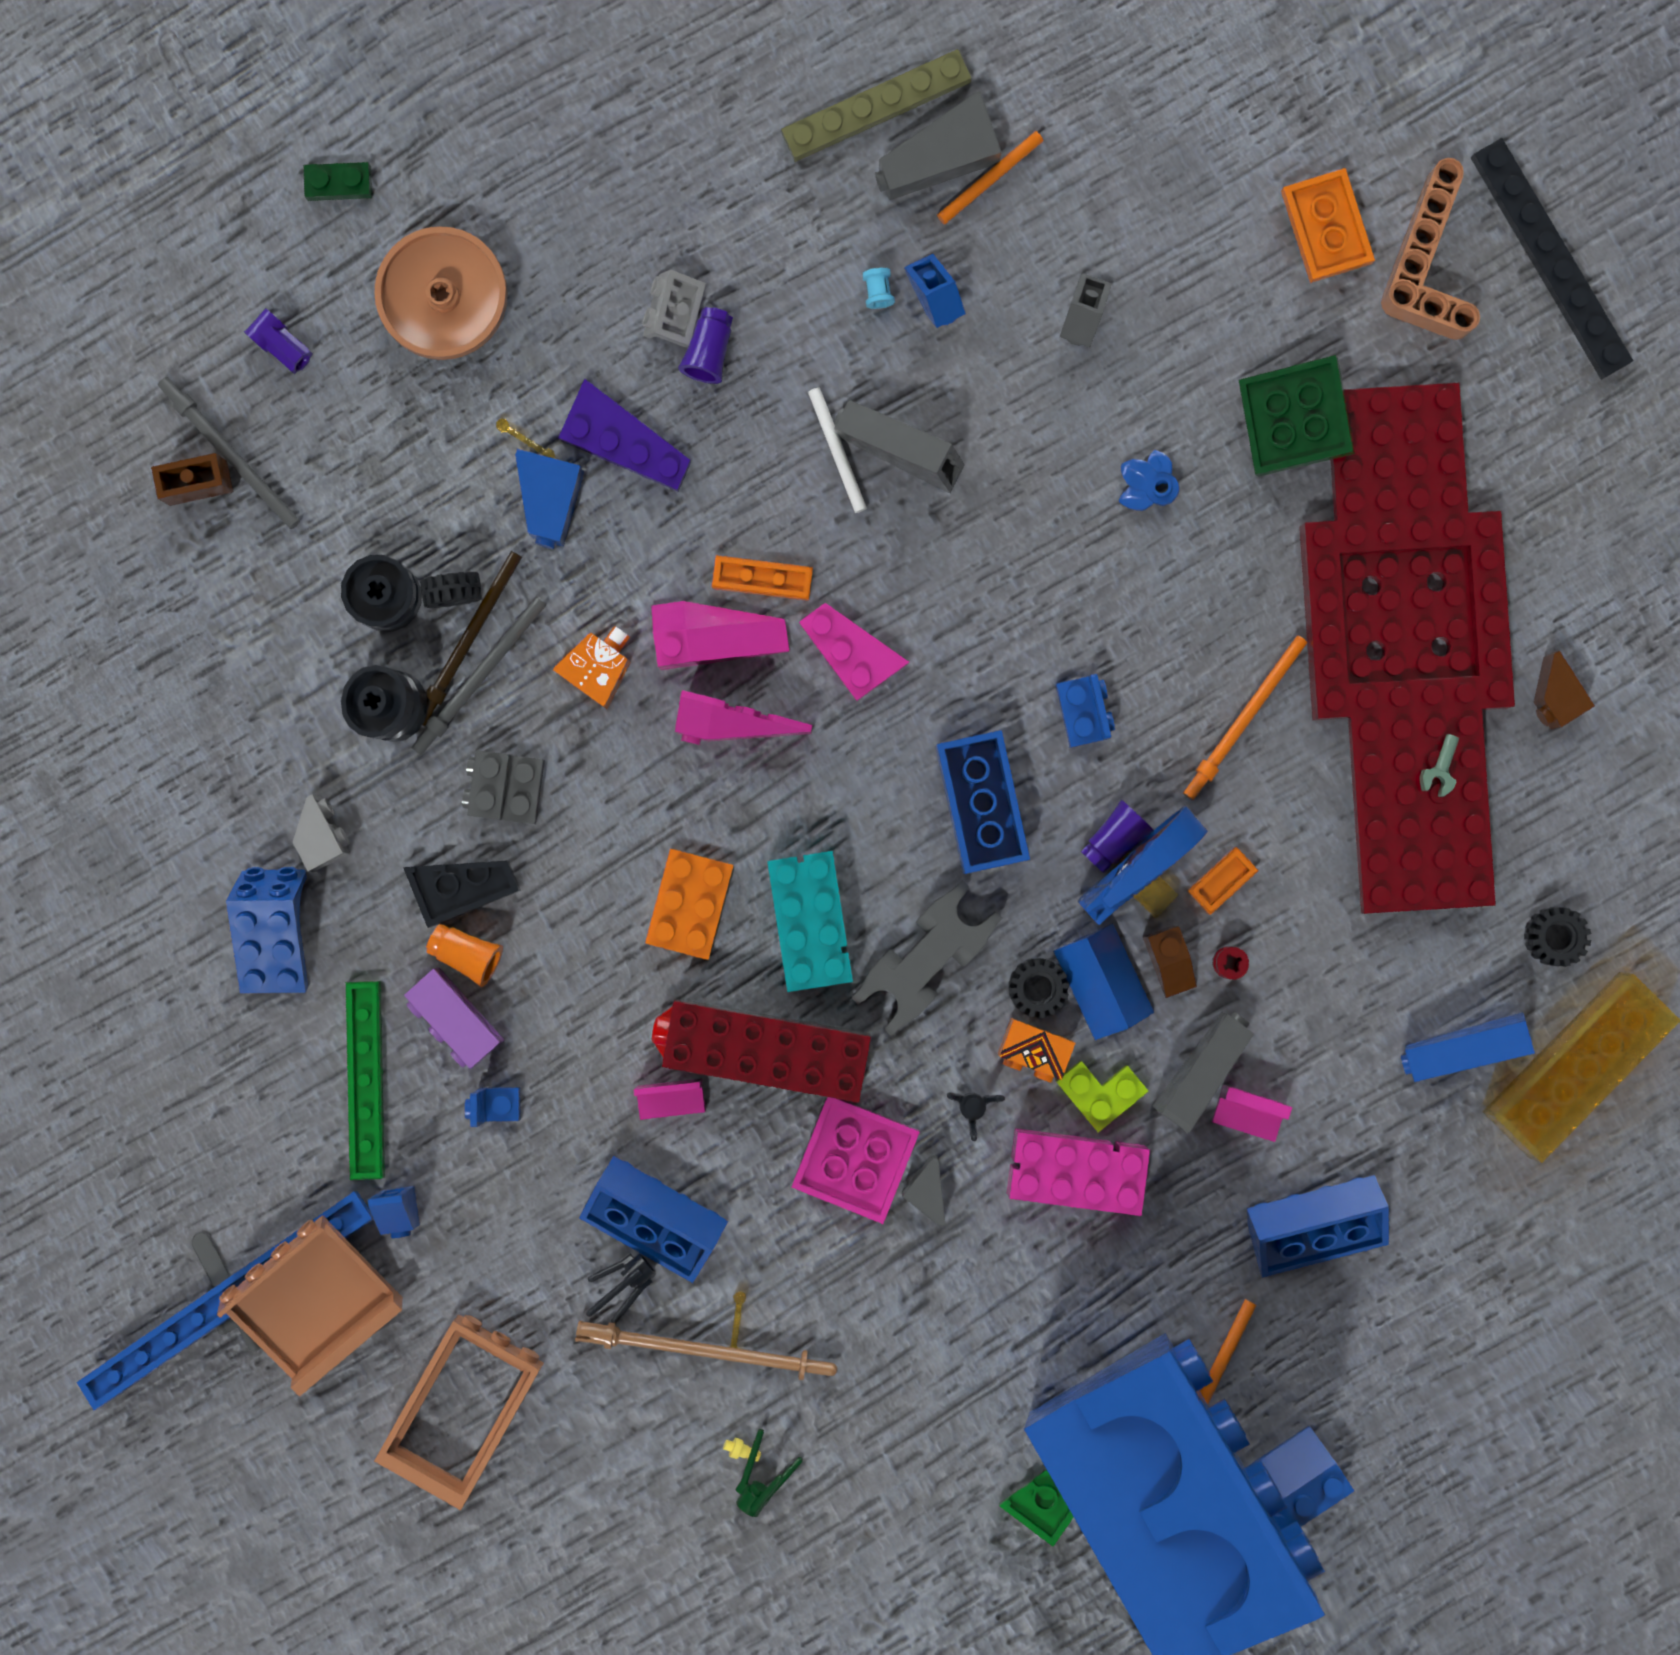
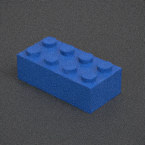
M1002 730L937 744L935 749L963 874L1030 860Z

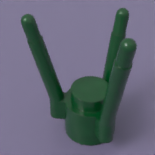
M759 1429L742 1479L735 1489L740 1494L736 1501L737 1506L751 1517H758L775 1492L803 1462V1459L798 1457L768 1487L759 1481H753L752 1484H749L748 1481L764 1434L763 1429Z

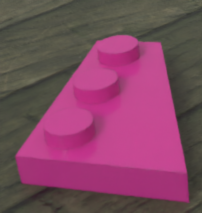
M826 603L799 621L803 630L856 701H859L909 664V661Z

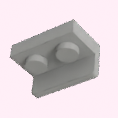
M668 270L656 276L651 286V295H653L651 307L646 310L642 325L645 327L643 336L647 338L656 336L683 347L689 346L706 283L673 270Z

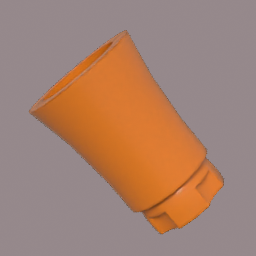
M439 924L435 928L426 945V952L435 956L438 961L464 974L480 987L485 986L494 974L503 952L502 945L481 940L454 927L449 928L443 924Z

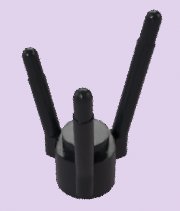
M974 1092L967 1093L964 1096L959 1093H947L948 1099L959 1102V1109L962 1115L968 1119L972 1141L977 1140L976 1120L985 1114L986 1105L1005 1100L1003 1095H985L981 1097Z
M630 1253L623 1260L588 1277L589 1282H594L625 1268L621 1272L624 1280L586 1312L588 1317H591L627 1286L630 1285L634 1288L638 1285L611 1319V1323H617L642 1291L653 1282L651 1277L656 1273L642 1254L639 1253L633 1257Z

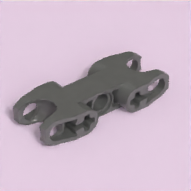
M963 880L951 891L935 900L917 919L916 923L926 934L907 955L901 959L890 948L869 970L862 985L852 996V999L859 1005L876 991H887L894 995L897 1000V1010L884 1028L891 1036L909 1021L918 1017L936 998L938 993L927 982L951 957L962 967L966 966L985 946L994 928L1002 919L994 911L977 925H966L961 922L957 915V905L969 888Z

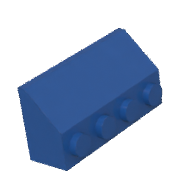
M615 1156L612 1157L597 1182L579 1219L691 1283L694 1282L728 1223L726 1219L720 1217L715 1211L706 1209L692 1201L685 1194L676 1192L662 1184L657 1178L648 1176L634 1168L629 1162L622 1161Z
M1375 1175L1355 1178L1346 1183L1324 1186L1315 1191L1300 1195L1293 1194L1285 1199L1269 1203L1263 1202L1254 1207L1247 1208L1248 1229L1262 1278L1389 1245V1206Z
M1310 1426L1258 1459H1261L1287 1506L1286 1509L1274 1515L1281 1529L1296 1520L1302 1527L1354 1492L1345 1475Z

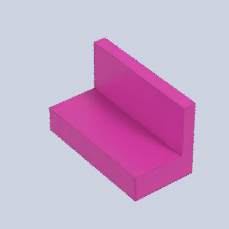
M702 1078L641 1085L634 1089V1096H637L640 1120L703 1113L706 1111Z
M1223 1084L1211 1122L1275 1142L1282 1119L1289 1120L1292 1107Z

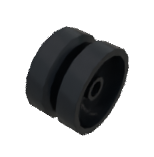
M368 555L356 560L346 570L341 582V599L346 611L356 621L379 632H394L406 627L417 616L422 604V592L417 577L399 561L386 555ZM380 591L384 595L381 599H379Z
M379 665L363 667L354 673L345 684L341 697L342 715L352 730L362 736L389 742L403 741L417 733L425 721L428 710L427 694L420 681L409 673Z

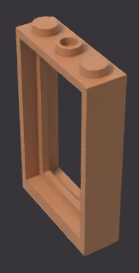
M458 1315L451 1323L374 1462L459 1510H462L544 1364V1362L539 1360L540 1356L533 1350L522 1347V1349L510 1344L511 1340L509 1337L498 1331H493V1333L481 1327L482 1323L478 1319L470 1315H465L464 1317ZM460 1337L523 1372L463 1481L400 1446L401 1441Z

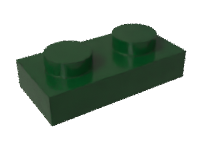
M369 162L303 165L304 195L307 201L372 198V177Z

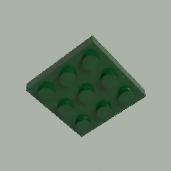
M1336 355L1239 379L1254 471L1257 477L1355 454L1340 365Z

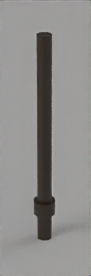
M510 551L433 686L429 685L426 690L428 710L425 721L422 724L424 727L438 704L441 706L447 696L445 693L447 687L521 561L522 557L517 553Z

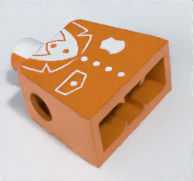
M616 626L612 628L604 641L589 633L554 667L553 671L607 709L631 663L619 653L630 637Z

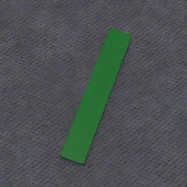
M381 981L345 982L350 1180L385 1178Z

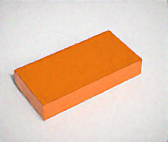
M1234 847L1194 883L1187 892L1208 915H1211L1259 870L1237 847Z

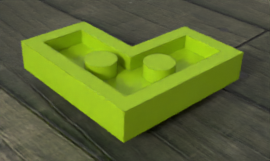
M1080 1060L1064 1073L1062 1080H1055L1098 1133L1148 1092L1147 1088L1128 1065H1125L1101 1085Z

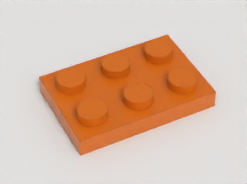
M1346 168L1282 188L1281 194L1310 283L1371 265L1375 261Z
M670 848L645 944L709 960L734 865Z

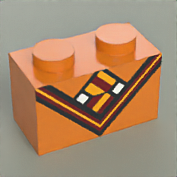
M1011 1018L999 1048L998 1056L1004 1058L1003 1065L1021 1071L1023 1066L1035 1070L1033 1076L1052 1083L1053 1078L1062 1080L1076 1043Z

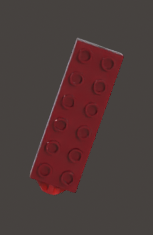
M677 998L673 1002L672 1007L655 1018L651 1040L663 1057L662 1067L859 1103L871 1034Z

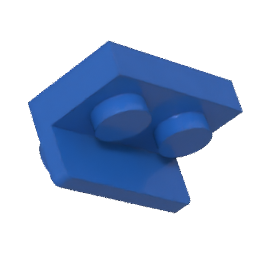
M1097 673L1055 685L1069 748L1111 738V731H1115L1112 713L1105 710L1103 700L1108 699L1107 689L1104 680L1098 679Z

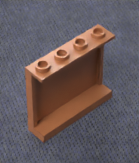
M323 1215L315 1222L313 1220L307 1221L297 1231L298 1236L289 1244L284 1241L277 1246L271 1253L272 1258L264 1265L258 1263L252 1267L245 1275L246 1280L239 1286L232 1285L227 1288L219 1297L220 1303L217 1315L220 1318L226 1313L292 1378L291 1389L299 1397L402 1311L403 1297Z

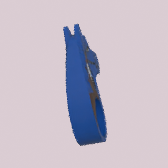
M1187 806L1182 807L1161 823L1122 863L1102 880L1094 884L1077 902L1100 925L1115 910L1133 898L1134 895H1137L1145 886L1150 885L1152 881H1155L1180 860L1206 835L1208 830Z

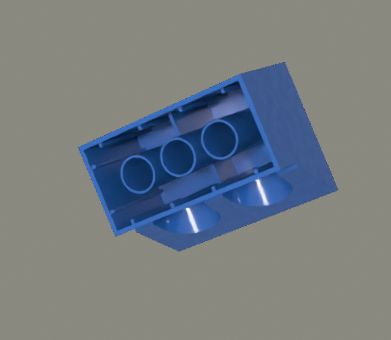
M1166 1333L1030 1411L1024 1430L1151 1654L1232 1655L1323 1617L1325 1613L1310 1580L1324 1573L1325 1570L1298 1521L1296 1520L1281 1529L1275 1520L1274 1515L1286 1509L1287 1506L1261 1459L1246 1468L1242 1464L1236 1452L1250 1445L1225 1398L1209 1407L1199 1391L1212 1383L1213 1380L1191 1340L1187 1339L1174 1347Z

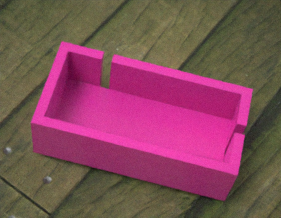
M1015 1128L1011 1158L1014 1162L1020 1163V1168L1015 1164H1010L1006 1193L1009 1199L1142 1216L1150 1149L1145 1145L1115 1141L1114 1147L1109 1140Z

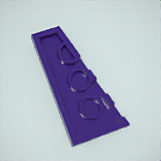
M584 378L560 432L559 440L679 492L691 465V460Z

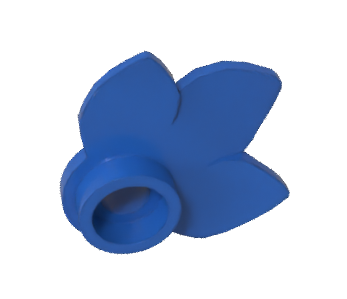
M1153 450L1147 462L1132 459L1122 463L1121 473L1130 487L1120 496L1119 502L1129 509L1143 511L1153 504L1165 506L1175 501L1179 494V484L1172 475L1173 465L1169 457L1160 451ZM1160 484L1168 485V489L1164 493L1157 492V487Z

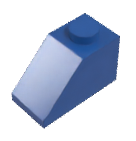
M934 254L904 267L925 314L936 328L951 324L957 318L966 314L955 280Z
M415 1186L382 1190L368 1199V1206L380 1235L390 1233L391 1238H402L410 1236L411 1230L420 1225Z

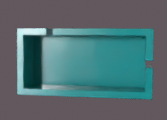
M833 851L803 855L804 862L798 863L797 856L767 861L787 992L853 982L848 951H841V947L847 946Z

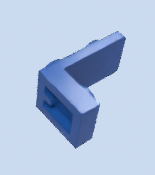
M482 1087L470 1093V1099L465 1100V1118L470 1119V1127H478L485 1122L520 1121V1087Z

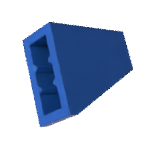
M517 449L515 456L528 534L533 539H536V545L549 549H554L555 544L564 547L584 470L580 465Z

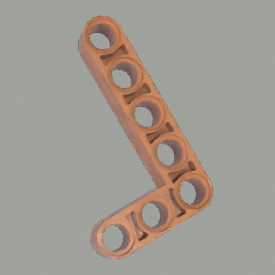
M1445 158L1437 163L1426 178L1383 293L1381 305L1384 312L1391 317L1447 338L1458 340L1467 336L1477 327L1480 322L1479 310L1469 302L1423 286L1464 175L1463 166L1458 160ZM1439 173L1447 174L1450 177L1451 183L1442 181ZM1427 203L1436 204L1440 212L1433 213L1430 211ZM1417 232L1426 235L1428 238L1427 244L1421 243L1417 239ZM1405 263L1414 264L1417 274L1409 273L1405 268ZM1395 292L1401 293L1406 299V304L1397 303L1393 294ZM1424 304L1432 305L1436 309V316L1427 314ZM1455 315L1464 317L1467 326H1459L1455 321Z

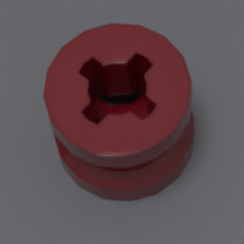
M1225 946L1215 952L1212 958V966L1219 976L1225 979L1236 980L1242 978L1247 973L1249 959L1242 949Z

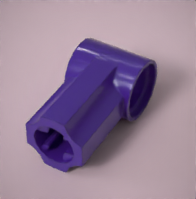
M265 308L244 333L266 353L269 351L292 373L296 374L306 367L313 353L301 341L287 331L288 328Z

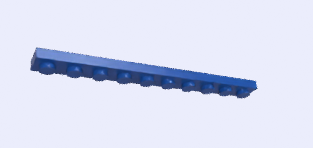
M358 1191L352 1192L313 1219L315 1222L323 1215L345 1238H348L374 1220L371 1211ZM297 1231L79 1380L77 1384L92 1409L97 1410L229 1320L230 1317L226 1313L221 1318L217 1315L220 1303L219 1297L232 1285L239 1286L246 1280L245 1275L252 1267L258 1263L264 1265L272 1258L271 1253L277 1246L284 1241L289 1244L298 1236Z

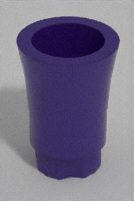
M705 307L702 309L701 317L696 322L687 351L678 367L682 374L704 383L719 384L722 382L724 360L732 331L730 327L733 321V317L728 312L718 308Z
M1120 800L1109 818L1088 840L1090 844L1081 853L1100 871L1105 873L1112 864L1115 866L1135 845L1154 832V829L1123 800Z

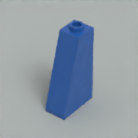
M1522 1012L1406 1045V1054L1401 1055L1405 1074H1412L1414 1082L1535 1054L1525 1016Z

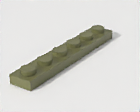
M956 49L781 128V133L794 162H797L971 83V76L959 50Z

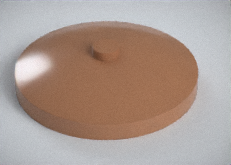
M429 227L405 236L389 250L378 269L374 295L377 312L384 327L401 346L421 357L449 360L466 356L478 350L492 338L503 320L507 306L508 291L505 275L497 258L481 240L460 229Z

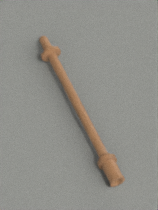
M579 1320L575 1342L604 1345V1349H612V1346L615 1347L618 1344L794 1370L799 1371V1380H804L805 1372L834 1376L837 1373V1366L834 1363L807 1359L808 1351L803 1350L801 1358L626 1332L621 1331L619 1327H616V1323L611 1322L608 1325Z

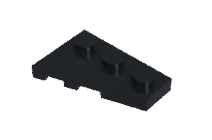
M508 860L403 867L427 928L521 891Z

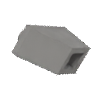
M313 794L306 798L293 838V844L307 871L316 872L350 854L347 848L350 841L345 831L341 827H336L332 819L335 813L326 798L322 799L321 796Z

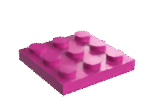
M827 1097L791 1188L884 1224L920 1131L847 1101Z

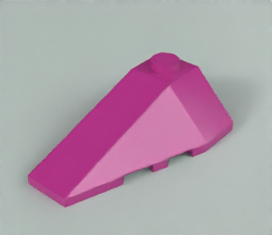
M687 601L651 606L653 637L657 664L660 670L790 652L785 619Z
M682 690L675 732L682 735L681 741L700 745L701 740L711 742L811 734L813 726L773 714L762 715L760 711L745 706L730 707L723 700Z

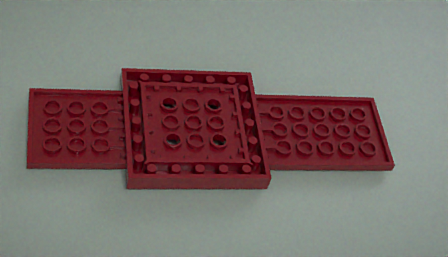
M1460 382L1344 389L1355 454L1330 460L1334 521L1305 522L1299 527L1312 721L1348 719L1361 914L1496 906L1482 710L1515 707L1501 511L1468 512ZM1430 574H1436L1441 577L1443 586L1440 591H1433L1428 587L1427 578ZM1365 578H1372L1377 582L1378 591L1375 595H1368L1363 591L1362 582ZM1434 639H1442L1447 644V652L1444 656H1437L1433 653L1431 645ZM1374 642L1381 646L1382 656L1379 660H1372L1368 657L1366 648L1369 643ZM1450 734L1460 738L1449 767V773L1452 778L1456 779L1454 789L1447 795L1438 797L1441 780L1434 777L1429 790L1422 791L1419 777L1422 770H1430L1436 766L1446 735Z

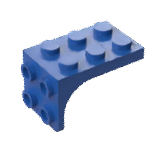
M252 867L242 871L226 900L240 993H306L308 979L300 928V898L303 885L307 879L306 870L294 867H283L278 870H264L260 867Z

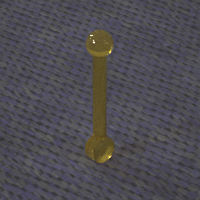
M499 419L496 422V428L499 432L511 434L543 456L555 457V452L552 449H545L510 427L506 419Z
M742 1291L736 1292L733 1296L736 1305L731 1348H738L742 1303L746 1301V1295Z

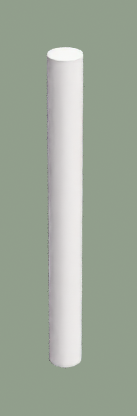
M820 387L812 389L808 394L854 512H862L867 507L839 435L834 429L835 425Z

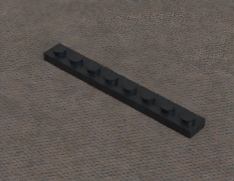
M1503 138L1474 153L1471 157L1472 162L1600 379L1602 380L1632 363L1634 360Z

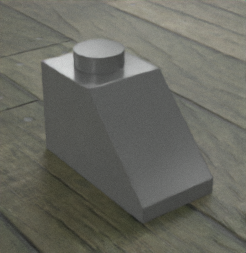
M1081 273L1061 330V338L1067 339L1068 342L1074 345L1091 347L1112 283Z

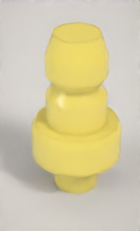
M734 1438L733 1442L726 1440L723 1446L724 1450L729 1451V1457L734 1459L739 1457L748 1459L752 1449L739 1438ZM758 1451L755 1462H758L760 1459V1451Z

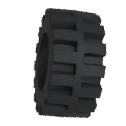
M478 572L448 573L420 580L425 608L459 606L483 600Z

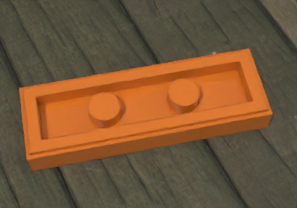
M716 555L712 589L809 601L813 567Z

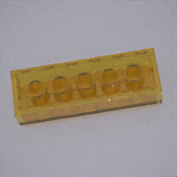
M1618 972L1482 1112L1528 1158L1543 1163L1680 1022V1019L1633 973Z

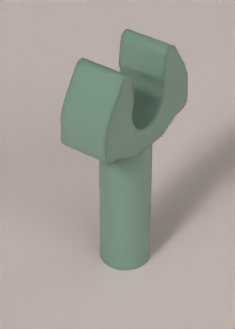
M1447 734L1436 766L1430 770L1425 769L1421 771L1419 779L1422 791L1429 790L1434 777L1441 780L1438 797H1443L1454 789L1456 779L1451 777L1449 767L1460 739L1459 737Z

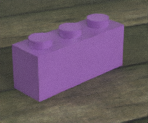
M440 967L432 969L404 995L409 1001L406 1004L408 1009L417 1018L424 1017L431 1025L428 1028L429 1032L440 1043L445 1041L453 1051L450 1054L461 1067L466 1065L469 1069L476 1067L504 1041L502 1036Z

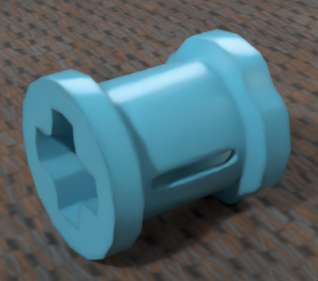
M874 268L863 272V281H866L868 292L866 307L880 309L893 305L895 297L890 292V269Z

